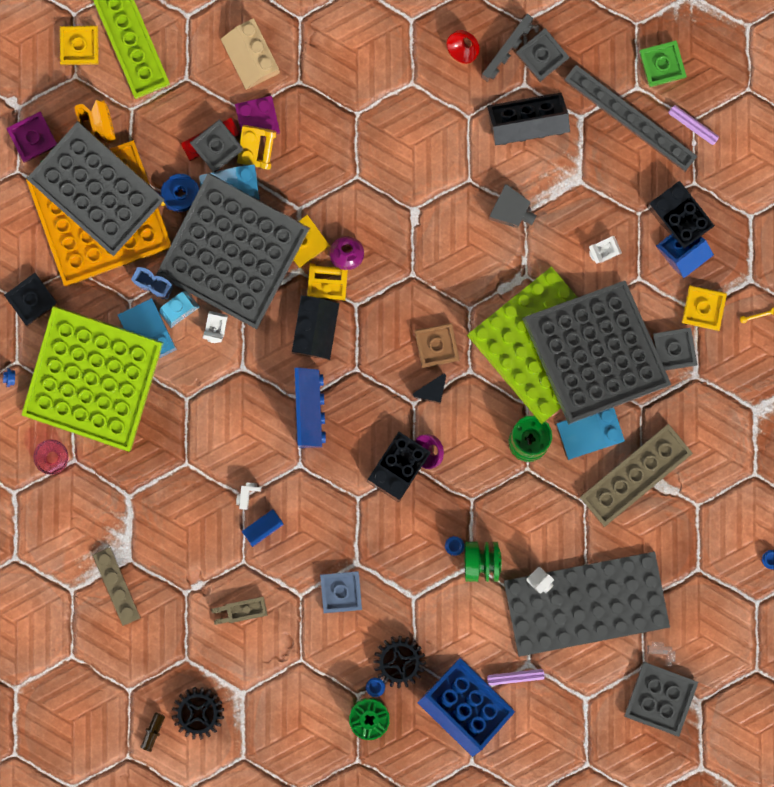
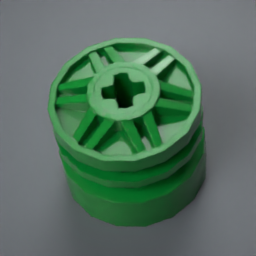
M526 416L520 419L513 427L508 439L512 455L524 462H534L541 459L550 447L552 430L546 421L541 424L535 416ZM527 438H530L531 445L528 444Z
M465 542V582H478L480 573H484L485 582H489V573H493V582H498L502 567L498 542H493V550H489V542H485L484 550H480L478 542Z
M375 698L359 700L352 707L349 715V725L352 732L364 740L380 738L387 731L390 724L387 707ZM366 715L375 717L373 724L364 722Z

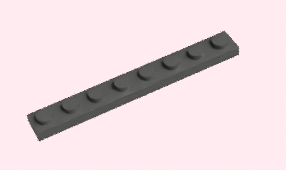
M575 65L564 79L567 84L684 172L687 171L696 159L697 155L579 66Z

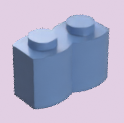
M137 267L131 279L137 287L151 291L156 297L161 299H168L173 289L172 284L167 279L161 276H154L151 271L142 267Z

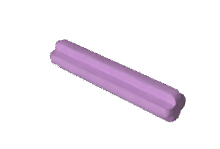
M674 105L670 109L669 114L711 145H714L719 139L717 134L678 106Z
M543 669L487 676L490 686L543 680L545 678Z

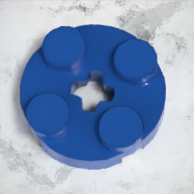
M172 175L162 185L161 196L165 199L163 202L169 210L176 212L188 211L199 192V186L189 175ZM182 189L185 195L179 197L175 193Z

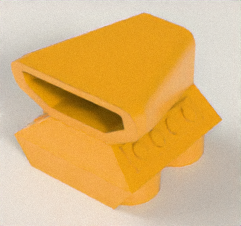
M96 100L92 111L84 104H78L74 107L77 121L96 138L100 136L109 143L116 139L110 112L105 100Z

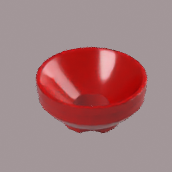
M457 30L447 39L448 52L456 61L467 64L477 58L480 48L477 39L471 33ZM464 38L469 39L472 43V46L466 45L464 42Z

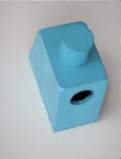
M183 291L160 308L159 313L168 326L172 328L200 306L189 292Z

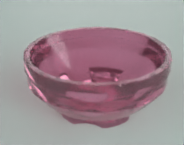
M46 440L36 447L33 459L38 470L45 474L53 475L64 470L69 460V454L61 442ZM50 452L57 453V462H48L47 456Z

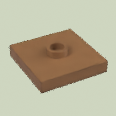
M452 323L414 331L422 368L460 361Z

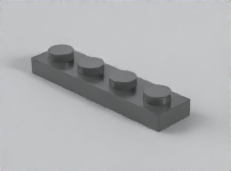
M526 14L483 72L482 79L486 82L490 78L495 79L500 71L498 67L501 63L506 64L511 57L510 51L513 48L517 49L522 42L520 39L524 33L528 34L532 29L533 17Z

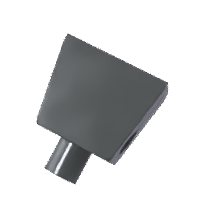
M505 184L489 216V220L518 228L521 221L533 225L537 215L527 210L531 203L529 200Z

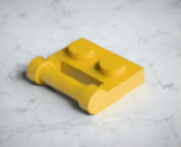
M243 125L240 145L244 150L238 154L237 163L255 165V167L262 169H271L272 163L270 158L273 140L276 138L277 132L270 129ZM261 136L266 137L263 160L257 159Z
M310 263L307 296L345 301L348 270L338 267L316 266V264ZM315 273L341 275V280L315 278Z

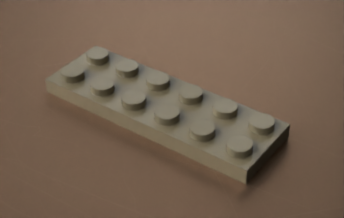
M667 424L579 498L605 527L693 453L671 426Z

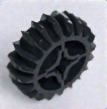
M398 636V642H395L394 637H391V644L384 640L386 647L378 646L382 653L375 652V655L380 657V659L373 660V663H379L380 665L375 667L374 670L382 671L378 674V678L384 675L386 677L383 680L384 684L387 683L388 679L391 680L390 687H393L394 682H398L397 688H401V682H404L405 687H408V680L415 684L413 677L421 678L417 671L424 672V668L419 667V665L426 664V661H420L419 659L424 657L425 654L417 653L422 649L421 646L415 649L413 646L416 644V641H413L411 645L408 644L409 637H406L405 642H402V636ZM398 646L409 648L414 655L402 656ZM392 648L394 652L393 660L383 664L386 652ZM396 652H398L401 659L406 660L405 664L402 663L404 665L402 666L403 672L398 665L393 664L394 660L397 661L395 659L397 658ZM416 660L414 670L407 676L405 672L406 664ZM397 668L401 678L389 675L385 669Z
M193 687V694L187 689L185 691L187 697L182 693L179 695L182 702L175 700L174 703L179 705V708H172V711L178 712V714L172 715V719H179L174 725H182L178 730L180 733L184 729L187 730L185 737H188L191 732L193 733L192 739H196V735L199 734V738L202 740L204 738L203 733L207 737L211 736L210 729L214 733L217 732L214 725L221 727L222 723L217 720L224 719L223 715H219V712H223L224 708H218V705L222 704L221 700L218 702L214 701L218 697L217 694L213 697L209 696L212 690L209 689L204 694L205 689L201 687L200 693H197V688ZM200 697L207 701L203 705L197 706L189 699ZM185 704L191 713L186 722L183 718V707ZM210 705H212L214 710L212 723L206 716V710ZM205 706L202 710L203 713H201L203 717L198 716L191 720L194 717V709L199 710ZM194 721H200L207 727L194 729L190 725Z

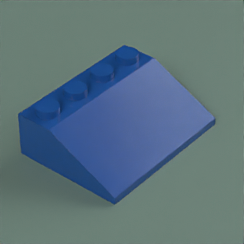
M295 368L297 442L299 448H322V443H326V432H322V424H325V412L321 413V405H324V393H320V386H324L323 374H320L317 369Z
M461 658L417 702L472 757L488 744L515 713Z

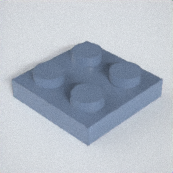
M359 571L320 575L324 613L362 610Z

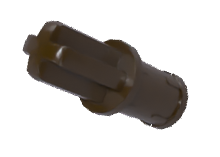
M157 712L154 714L149 728L145 730L146 735L140 748L149 752L152 751L157 736H160L159 731L165 719L163 714Z

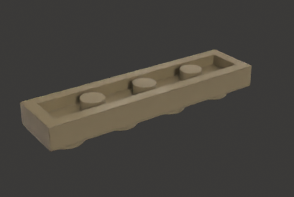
M111 547L94 554L93 558L122 626L140 619V614Z

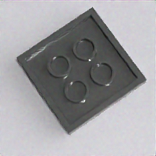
M643 662L624 717L679 737L699 682Z

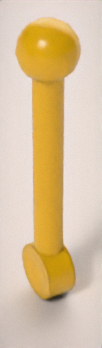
M774 307L770 311L748 317L741 316L740 322L746 323L751 319L770 314L774 315Z

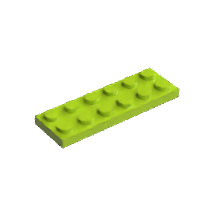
M93 0L135 100L169 86L170 82L135 1Z

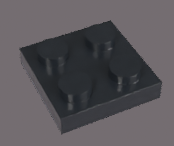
M33 273L4 294L26 326H29L51 310L53 306L58 305L36 273Z

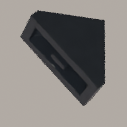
M445 373L412 394L413 398L441 404L446 380Z

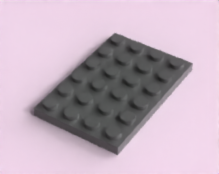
M79 121L76 122L27 177L31 184L112 256L123 247L165 200Z

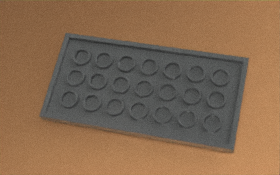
M655 552L546 572L554 579L552 582L554 586L547 593H538L526 581L529 576L504 581L518 657L670 628Z

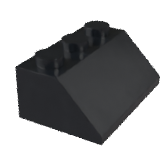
M301 295L292 354L330 360L340 303Z

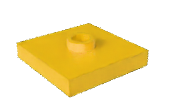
M60 26V65H99L98 26Z
M308 215L299 220L300 223L310 227L293 260L299 268L330 246Z
M689 286L681 323L720 331L727 293Z

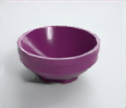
M344 236L338 238L330 248L331 262L343 270H351L358 267L364 259L362 244L353 237ZM343 245H351L353 250L345 253L341 249Z
M431 434L419 436L415 442L431 452L422 468L432 469L439 466L444 456V449L440 440ZM433 445L438 449L437 455L432 452Z

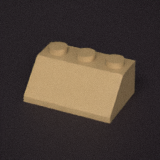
M254 18L235 27L221 38L246 90L280 74L279 68Z

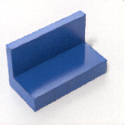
M272 509L244 529L242 533L250 542V545L254 547L282 527L284 523L274 509Z

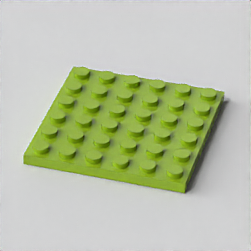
M552 266L467 335L541 424L555 414L561 406L523 318L578 298Z
M53 306L22 416L130 452L164 342Z

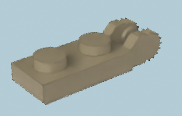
M264 597L226 604V606L211 609L212 613H220L225 610L228 613V618L214 620V625L268 616Z

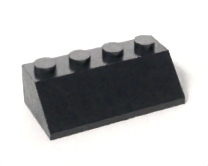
M562 92L487 105L495 146L570 132L569 114Z

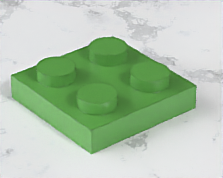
M677 40L639 51L649 88L687 77Z

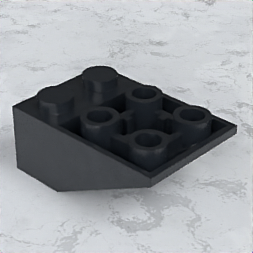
M678 181L648 205V209L657 221L684 249L715 226L681 181Z
M398 432L367 479V483L399 503L431 452L401 432Z

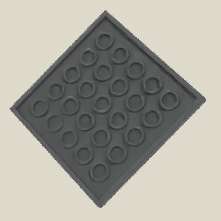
M208 173L156 275L167 279L194 296L258 329L310 227Z
M626 281L523 318L568 425L671 385Z

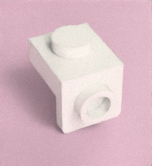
M615 236L589 246L590 257L596 264L607 261L622 253Z
M209 311L203 339H207L211 343L222 342L228 315Z
M246 483V486H241V494L237 493L236 505H240L239 509L248 510L250 491L261 492V487H257V483Z
M538 567L526 579L540 594L542 592L547 593L554 586L552 584L554 579L541 567Z

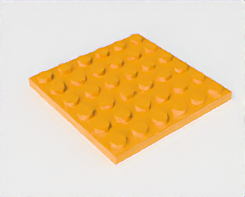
M134 140L110 148L115 155L150 185ZM26 179L65 287L166 251L171 246L159 208H157L123 247L112 256Z

